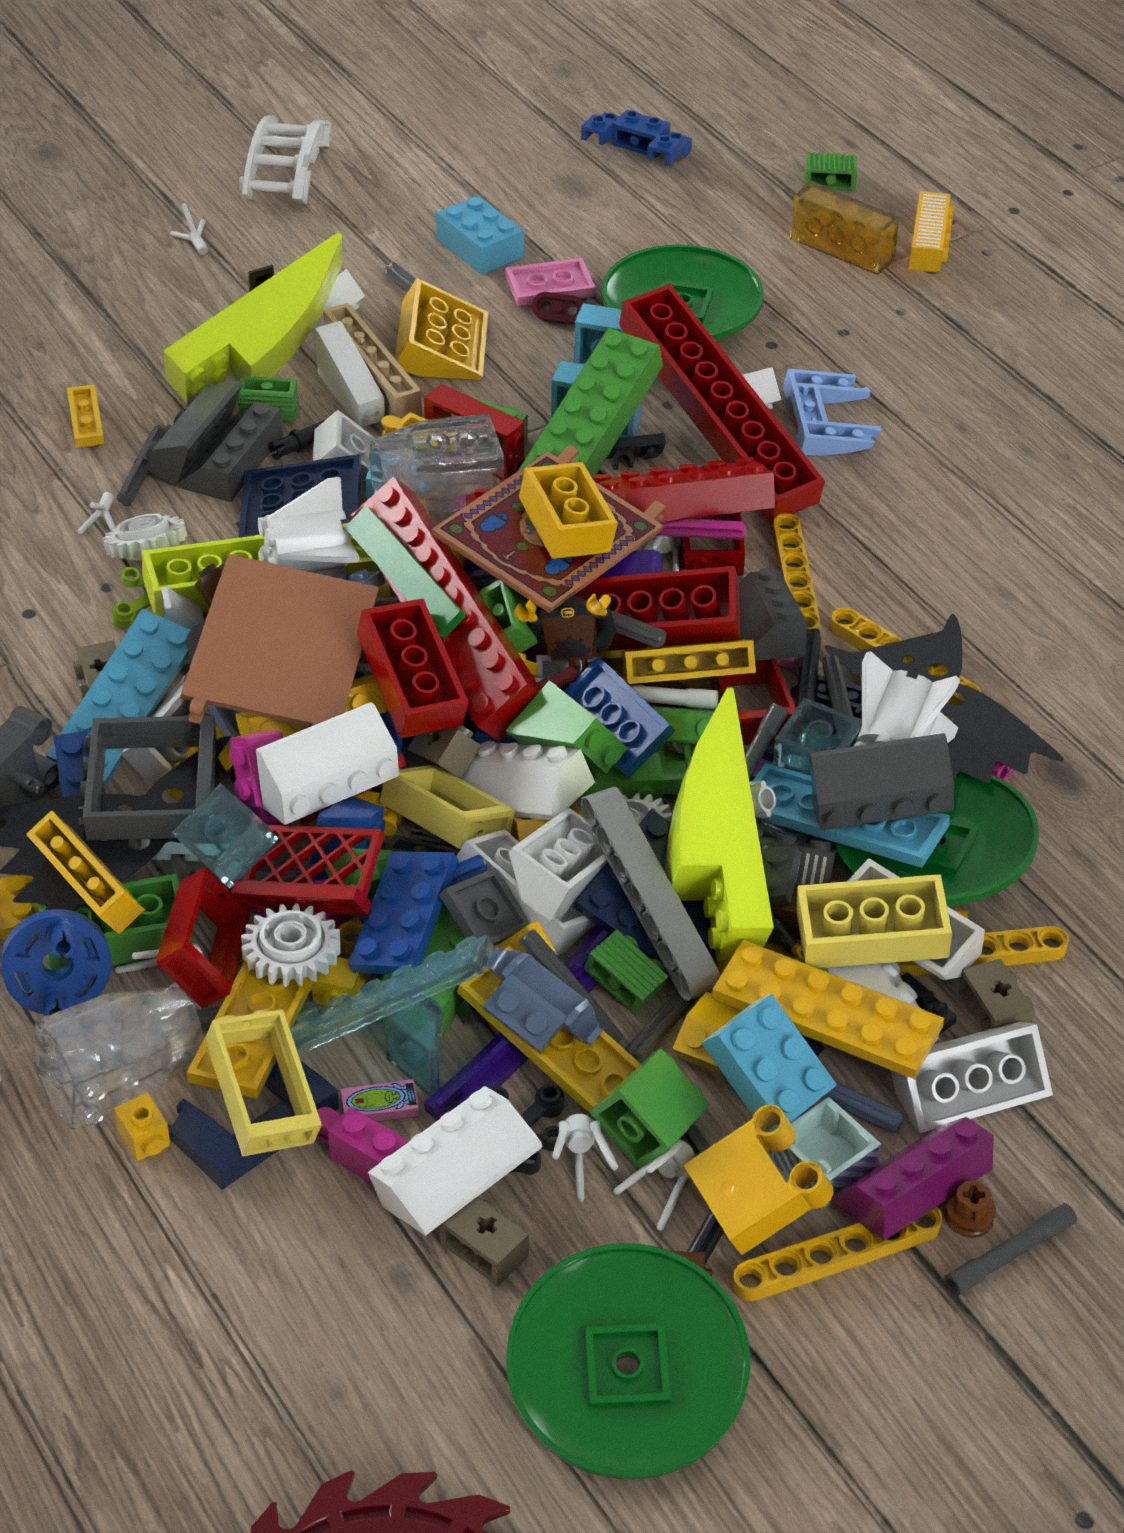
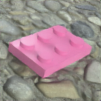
M583 258L505 268V277L517 306H531L533 298L540 292L572 295L580 299L595 296L596 287Z

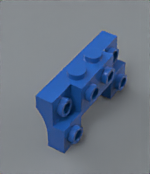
M626 110L621 116L606 112L602 115H592L581 126V140L586 141L593 133L599 134V144L604 145L612 137L613 146L647 155L649 160L657 158L661 153L665 154V165L670 166L680 156L686 157L692 148V138L683 136L678 132H670L669 122L663 121L658 117L639 114L634 110Z

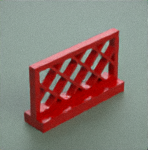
M260 824L242 881H234L231 894L247 909L266 910L269 908L271 910H279L280 905L283 904L287 910H292L295 904H299L300 911L302 912L309 906H313V912L315 913L324 911L325 913L368 916L372 902L367 898V894L385 834L381 829ZM268 836H280L282 841L266 852L264 848ZM303 837H309L312 843L296 854L292 845ZM333 838L340 839L343 844L326 855L322 847ZM363 840H371L369 849L357 857L352 848ZM288 849L292 858L279 868H276L272 860ZM318 850L323 859L307 870L302 861ZM349 852L353 861L337 872L332 863ZM268 864L273 872L261 881L255 880L257 871ZM298 865L303 874L292 882H285L282 876ZM329 867L333 876L322 884H315L312 878ZM359 868L362 873L358 886L346 885L343 879Z

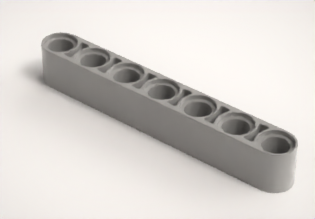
M611 787L582 797L581 810L679 994L685 1001H690L703 996L705 992L711 993L720 978L719 970L618 788Z

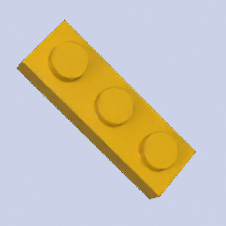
M95 384L67 388L76 448L104 444Z

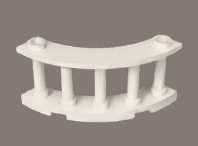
M264 116L254 132L247 156L244 176H240L239 191L242 192V195L247 200H252L253 190L289 193L296 204L307 205L312 175L311 171H308L309 163H315L319 147L329 148L331 122L316 119L311 124L305 126L278 123L276 116ZM276 134H279V135H291V136H301V137H300V138L279 137V136H276ZM265 146L300 149V153L295 154L294 157L262 154ZM258 164L294 167V170H296L294 181L291 180L290 183L255 180Z

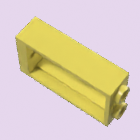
M435 764L399 769L398 777L383 783L380 803L459 849L462 848L466 840L505 829L511 834L515 814L514 808Z
M262 1009L250 1015L237 1017L225 1015L212 1020L205 1041L242 1157L313 1144L322 1124L283 1009L275 1011ZM270 1038L295 1116L251 1124L226 1045Z

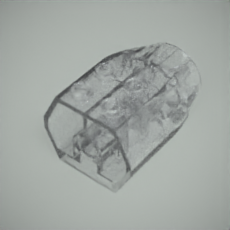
M490 414L429 419L375 438L370 444V473L374 492L376 493L392 477H395L416 494L425 510L429 512L459 511L466 506V494H474V490L479 488L492 489L504 481V455Z
M179 987L132 989L108 993L36 1020L34 1068L47 1099L56 1114L72 1130H76L83 1126L95 1125L103 1118L113 1115L114 1108L147 1092L152 1097L165 1087L183 1068L193 1061L204 1040L202 1027L192 1002Z

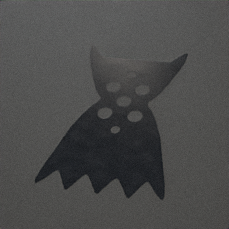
M954 614L950 615L942 631L854 653L825 645V649L831 656L833 654L836 655L842 665L861 678L862 661L866 652L869 651L893 671H908L907 676L916 679L918 674L932 682L953 676L959 678L962 670V636L959 621ZM905 656H912L914 661L905 663L902 659ZM933 664H942L947 667L948 671L945 675L933 676L928 673V667ZM959 683L954 692L966 696L967 700L964 704L952 705L947 702L940 711L945 716L952 717L954 719L953 723L959 727L955 738L947 743L954 783L957 773L963 772L989 784L996 762L1027 774L1030 755L1033 752L1064 762L1063 757L1051 745L1008 709L969 686Z
M231 735L217 739L212 837L150 839V843L146 848L136 850L128 845L129 839L87 841L85 827H79L78 807L84 806V801H81V795L0 807V820L7 822L0 829V846L19 848L18 853L0 870V873L33 877L32 881L13 899V902L42 903L48 905L46 910L64 909L74 911L86 904L84 899L26 835L51 810L75 831L120 882H123L142 868L168 842L211 844L254 841L259 825L255 822L247 806L239 804L234 784L218 758L229 742ZM199 751L160 778L143 796L102 794L100 812L113 811L120 805H129L134 811L195 809ZM177 788L183 792V797L176 803H167L162 799V793L167 789ZM268 836L267 839L275 838V837H280V836Z

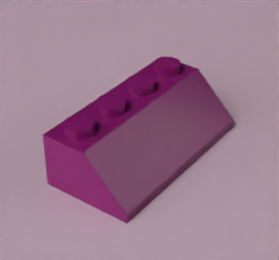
M968 1117L939 1126L833 1193L830 1202L885 1241L956 1194L957 1188L965 1181H976L993 1169L994 1135Z

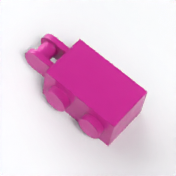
M265 730L230 738L231 748L229 755L234 765L236 776L234 784L235 794L239 799L240 805L251 806L252 817L258 825H283L281 821L263 808L256 749L282 739V732Z
M322 1107L317 1110L322 1124L317 1138L329 1145L330 1159L371 1184L372 1181L368 1172L381 1163L385 1157L392 1155L409 1142L406 1138L352 1107L344 1115L329 1107Z

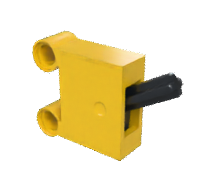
M773 1104L760 1107L750 1121L683 1165L710 1207L708 1215L687 1252L705 1253V1265L724 1232L740 1254L744 1255L810 1209L824 1207L832 1199L833 1186L817 1163L812 1161L798 1163L792 1168L789 1174V1181L786 1182L769 1156L768 1150L775 1152L784 1151L793 1144L796 1137L794 1126L780 1107ZM779 1124L776 1130L769 1132L773 1126ZM817 1181L816 1185L812 1188L805 1189L810 1182Z

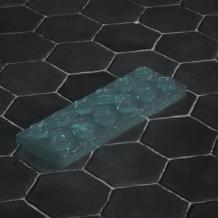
M488 934L478 939L475 936L467 937L456 945V949L444 953L443 950L436 951L424 959V963L412 968L410 964L405 965L393 972L391 978L382 982L379 979L371 980L364 984L359 992L349 996L348 993H343L333 998L328 1003L329 1005L318 1010L316 1007H311L298 1015L295 1026L290 1030L298 1055L483 974L494 949Z

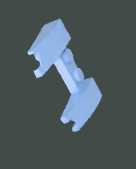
M798 369L787 370L783 390L786 402L792 403L798 426L796 434L797 445L805 455H837L873 448L875 441L871 440V438L879 437L881 426L828 422L824 404L869 399L871 391L868 387L854 388L851 385L855 383L856 375Z

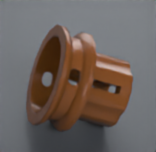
M965 1181L957 1188V1193L947 1199L944 1215L947 1225L959 1235L970 1238L980 1237L988 1233L993 1226L996 1212L990 1190L979 1181Z

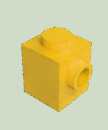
M337 957V964L329 965V974L325 975L317 972V981H311L313 1001L332 1009L354 1012L359 999H362L368 987L369 980L365 978L364 973L352 972L348 965L349 959Z
M148 1092L114 1108L117 1131L137 1162L148 1156L157 1155L163 1149L171 1146L168 1124Z

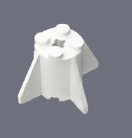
M340 477L327 478L276 512L258 518L259 534L264 536L265 545L260 547L261 561L317 574H325L327 576L346 572V567L349 566L347 563L359 561V555L351 545L350 533L341 524V520L346 519L342 508Z
M871 651L866 652L862 661V728L854 746L945 733L947 743L955 738L959 727L940 711L956 691L961 679L953 676L932 682L919 674L916 679L906 677L908 671H893Z

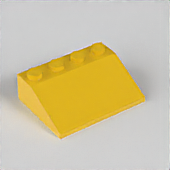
M416 278L402 301L395 352L396 361L406 373H411L418 377L481 380L484 369L489 312Z

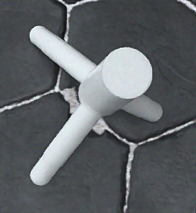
M182 203L191 233L188 235L171 231L170 235L192 241L199 254L205 255L209 250L201 237L205 220H200L196 231L187 204Z
M105 492L99 503L91 502L89 504L90 508L96 509V511L78 529L79 534H83L99 516L105 517L111 532V529L116 528L109 513L114 500L113 494Z

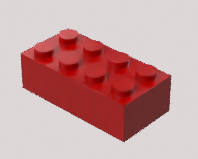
M424 599L361 610L357 636L399 737L405 738L462 726L469 701Z

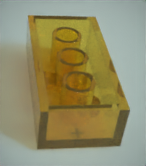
M811 181L794 194L790 239L870 273L879 275L895 260L900 217Z

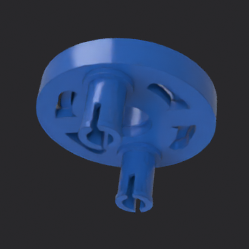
M64 909L41 911L21 921L8 935L1 953L2 977L10 995L26 1009L43 1014L48 1023L54 1024L53 1018H56L57 1025L65 1022L69 1013L86 1007L102 993L108 983L112 968L108 941L99 926L80 913ZM36 934H37L38 936L33 940V942L30 944V946L27 947V946L29 945V943L31 942V940H32V939L36 936ZM82 938H83L84 941L86 942V944H87V946H88L87 948H86V946H85V944H84ZM51 952L58 958L61 957V952H63L64 958L70 957L68 963L58 970L48 969L42 964L43 958ZM14 972H16V974H17V977H18V979H19V981H20V983H21V987H20V984H19V982L17 981V979H16V977H15V973H14Z

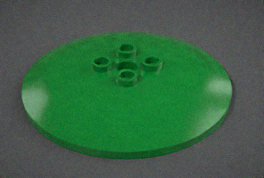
M695 245L655 246L629 254L609 269L602 284L604 306L622 309V302L671 284L714 340L730 336L744 329L758 316L763 304L762 283L757 274L747 264L722 251Z
M958 772L954 783V811L941 812L950 815V826L938 842L942 845L935 847L922 868L834 842L841 864L851 876L855 874L868 858L899 877L941 874L947 906H953L987 898L1004 890L1018 880L1029 868L1036 855L1039 843V826L1033 808L1026 798L1013 786L994 775H991L990 783L986 784L966 773Z
M617 1243L601 1245L575 1253L550 1268L534 1283L524 1296L513 1317L507 1341L506 1368L511 1395L520 1416L532 1434L550 1452L573 1467L594 1475L620 1480H639L655 1478L683 1469L702 1458L723 1439L739 1415L745 1400L750 1376V1348L744 1323L735 1304L722 1286L708 1272L685 1257L666 1249L637 1243ZM630 1357L638 1363L639 1368L633 1374H623L617 1369L616 1363L621 1358Z

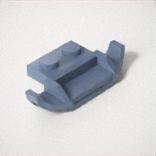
M489 943L478 956L482 963L503 981L483 1005L484 1010L539 1054L543 1052L562 1028L588 1046H591L603 1030L588 999L581 996L542 966L532 955L517 950L500 949Z

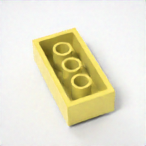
M941 874L798 885L796 912L805 964L815 968L949 958L952 930Z

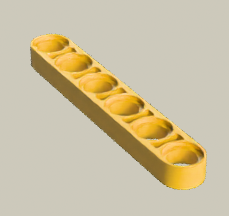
M779 514L774 518L772 533L779 570L796 603L809 605L804 608L799 607L807 624L813 626L808 629H819L820 616L800 520L793 514ZM780 526H790L792 529H783ZM783 545H794L796 548H787ZM788 564H798V565H800L801 567L794 568V567H789V566H787V565H788ZM800 583L804 587H794L791 584Z
M843 607L832 612L831 632L861 651L902 641L901 638L853 609ZM847 620L850 621L851 624H840L837 621ZM867 634V635H872V636H874L875 638H874V639H865V638H862L861 636ZM905 656L902 660L905 663H911L914 661V658L912 656ZM933 664L928 667V673L933 676H942L948 671L947 667L942 664ZM960 675V684L981 692L976 684ZM954 693L948 700V703L962 705L966 700L959 697L961 693Z
M1056 926L987 932L984 934L983 946L990 948L993 953L989 955L981 954L970 967L1000 958L1005 966L1056 961L1065 956L1069 937L1063 929ZM1053 939L1058 941L1061 946L1056 948L1049 947L1043 941ZM1011 943H1021L1027 949L1016 951L1009 945ZM914 961L896 962L901 969L900 976L906 972L912 976L933 974Z
M935 1207L923 1215L933 1220L934 1225L932 1227L923 1228L913 1221L898 1231L900 1237L897 1239H886L883 1241L859 1222L744 1261L734 1269L733 1292L742 1300L757 1301L932 1241L940 1233L942 1223L941 1211ZM850 1239H857L862 1241L866 1248L862 1251H852L846 1247L845 1242ZM815 1251H824L829 1254L831 1260L827 1263H817L812 1260L810 1255ZM780 1263H789L795 1267L796 1272L786 1276L778 1273L775 1267ZM744 1275H754L758 1277L761 1283L756 1287L750 1288L742 1285L740 1278Z

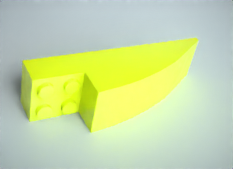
M337 232L163 350L166 381L186 402H189L195 392L200 394L206 385H212L216 382L221 383L228 377L229 373H232L238 381H240L241 376H256L257 378L260 376L262 378L274 377L303 344L323 312L341 268L342 234Z
M734 688L726 689L691 757L672 814L665 873L680 901L704 900V916L710 919L711 925L708 932V944L710 949L715 951L716 962H730L743 939L765 947L774 928Z

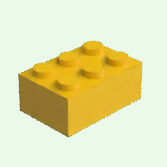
M583 462L525 468L519 499L552 559L611 552L618 522Z

